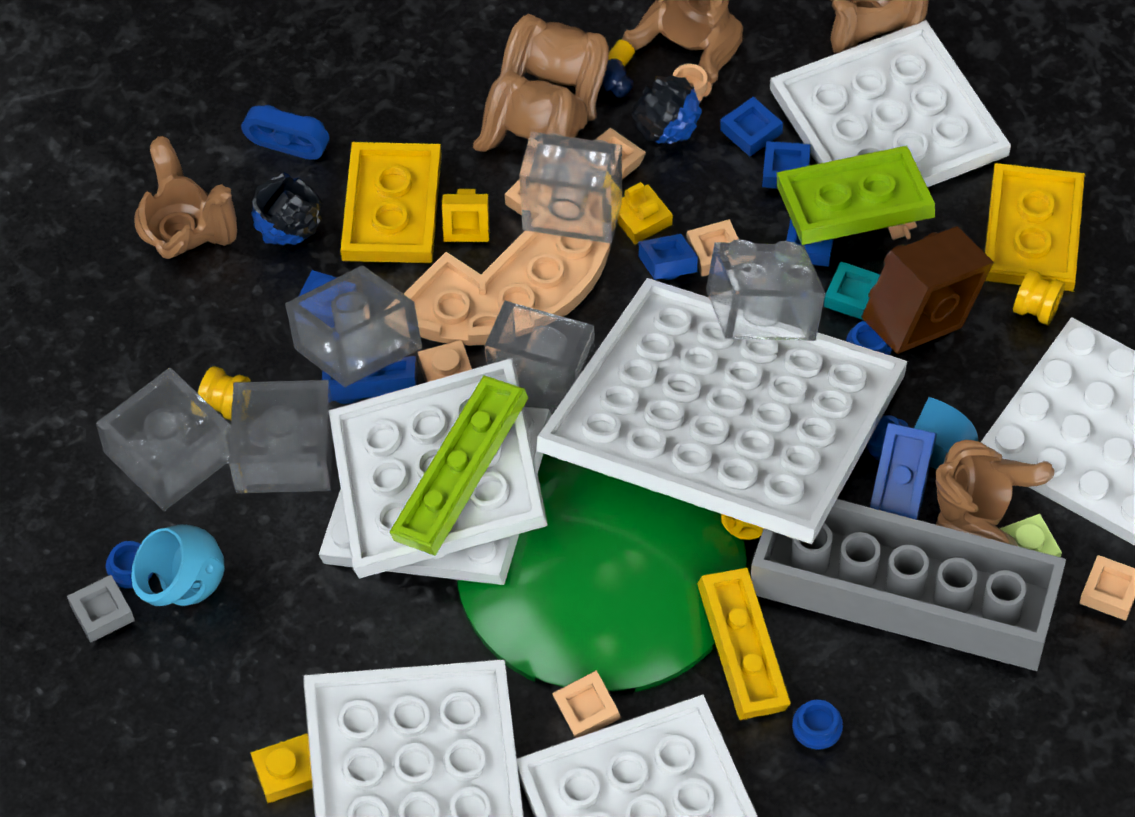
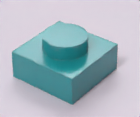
M840 262L825 294L824 307L863 320L862 315L870 299L868 297L869 292L877 283L880 274Z

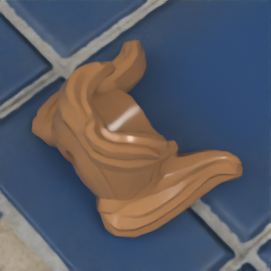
M656 0L647 10L639 25L632 30L625 31L622 40L627 41L633 46L634 50H637L650 43L658 33H662L670 41L686 49H703L699 66L706 71L707 81L713 84L719 77V70L732 58L740 46L743 38V26L734 15L729 13V0Z
M830 0L836 14L831 32L833 52L837 54L856 47L859 42L870 39L875 35L893 33L923 22L927 15L928 0Z
M528 14L523 16L511 30L504 52L501 74L510 70L524 76L525 72L542 80L573 86L576 90L575 95L586 104L587 120L590 121L596 118V100L607 67L609 47L606 38L600 33H586L577 27H570L558 22L546 23L541 18Z
M510 70L506 71L491 86L484 109L482 129L480 135L474 141L473 148L481 152L489 151L501 143L509 130L516 136L535 142H542V171L552 177L561 176L565 173L562 167V156L567 140L574 141L579 130L584 129L587 123L588 112L586 104L581 98L565 87L554 85L547 81H529L522 75H518Z
M163 136L154 139L150 145V153L155 166L159 187L154 196L150 192L144 193L135 212V228L139 237L144 242L155 246L158 253L166 259H171L206 242L217 243L223 246L231 244L237 237V221L231 199V189L223 184L217 185L208 195L196 182L183 176L182 167L169 139Z
M963 440L954 443L946 454L944 464H941L936 471L937 499L941 510L937 517L936 525L1018 546L1016 540L1011 535L996 526L1003 518L1011 502L1012 486L1034 487L1047 483L1054 476L1052 464L1048 461L1027 464L1002 459V454L974 440Z

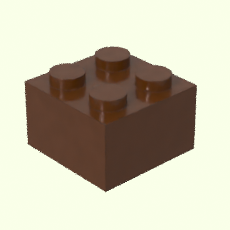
M958 226L940 233L932 232L923 239L906 246L903 244L898 245L884 259L883 264L885 266L877 283L869 292L868 297L870 299L862 318L896 354L963 327L994 262Z

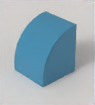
M928 397L914 429L937 433L930 467L938 469L941 464H944L946 454L954 443L963 440L978 441V434L971 421L960 411L942 401Z

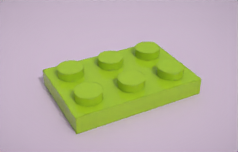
M908 146L777 172V188L802 245L935 217V202Z

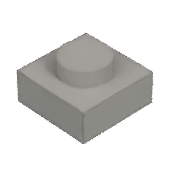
M112 575L67 596L69 605L90 643L135 621L132 611Z

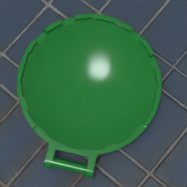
M543 453L537 475L548 526L519 534L504 585L457 580L462 607L476 635L499 660H505V665L533 682L539 679L563 688L597 670L607 691L634 688L635 692L670 681L694 667L716 647L697 583L701 576L746 568L744 539L733 536L725 529L721 521V513L698 507L674 497L651 491L647 488Z

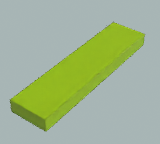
M483 375L389 533L394 541L436 556L529 397L524 388Z

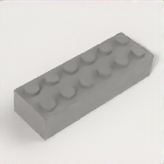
M837 499L812 544L764 528L752 562L751 580L756 596L1037 671L1066 559Z

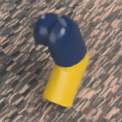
M618 40L609 51L607 67L602 82L606 91L611 90L617 98H623L634 86L633 80L625 75L627 72L625 66L635 54V50L625 40Z

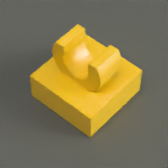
M640 182L628 188L624 192V197L610 204L611 216L634 245L673 225V214L649 184L644 186Z
M458 189L457 194H443L444 242H489L488 194H476V189Z

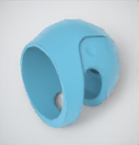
M175 525L157 529L143 540L136 552L132 566V586L135 593L142 600L154 606H165L171 603L180 606L197 604L209 597L220 584L225 570L223 553L215 538L202 528L192 525ZM152 572L158 576L163 589L158 594L153 593L148 584V576Z

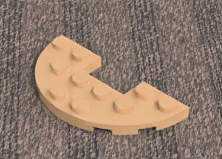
M568 142L562 156V167L565 173L561 176L552 177L542 171L540 158L504 194L505 205L533 223L482 274H479L448 252H445L386 310L387 320L400 329L425 339L447 344L462 340L464 345L473 346L504 343L520 339L549 327L569 314L585 299L597 283L606 265L610 251L612 235L611 209L608 196L605 195L597 179L595 169Z

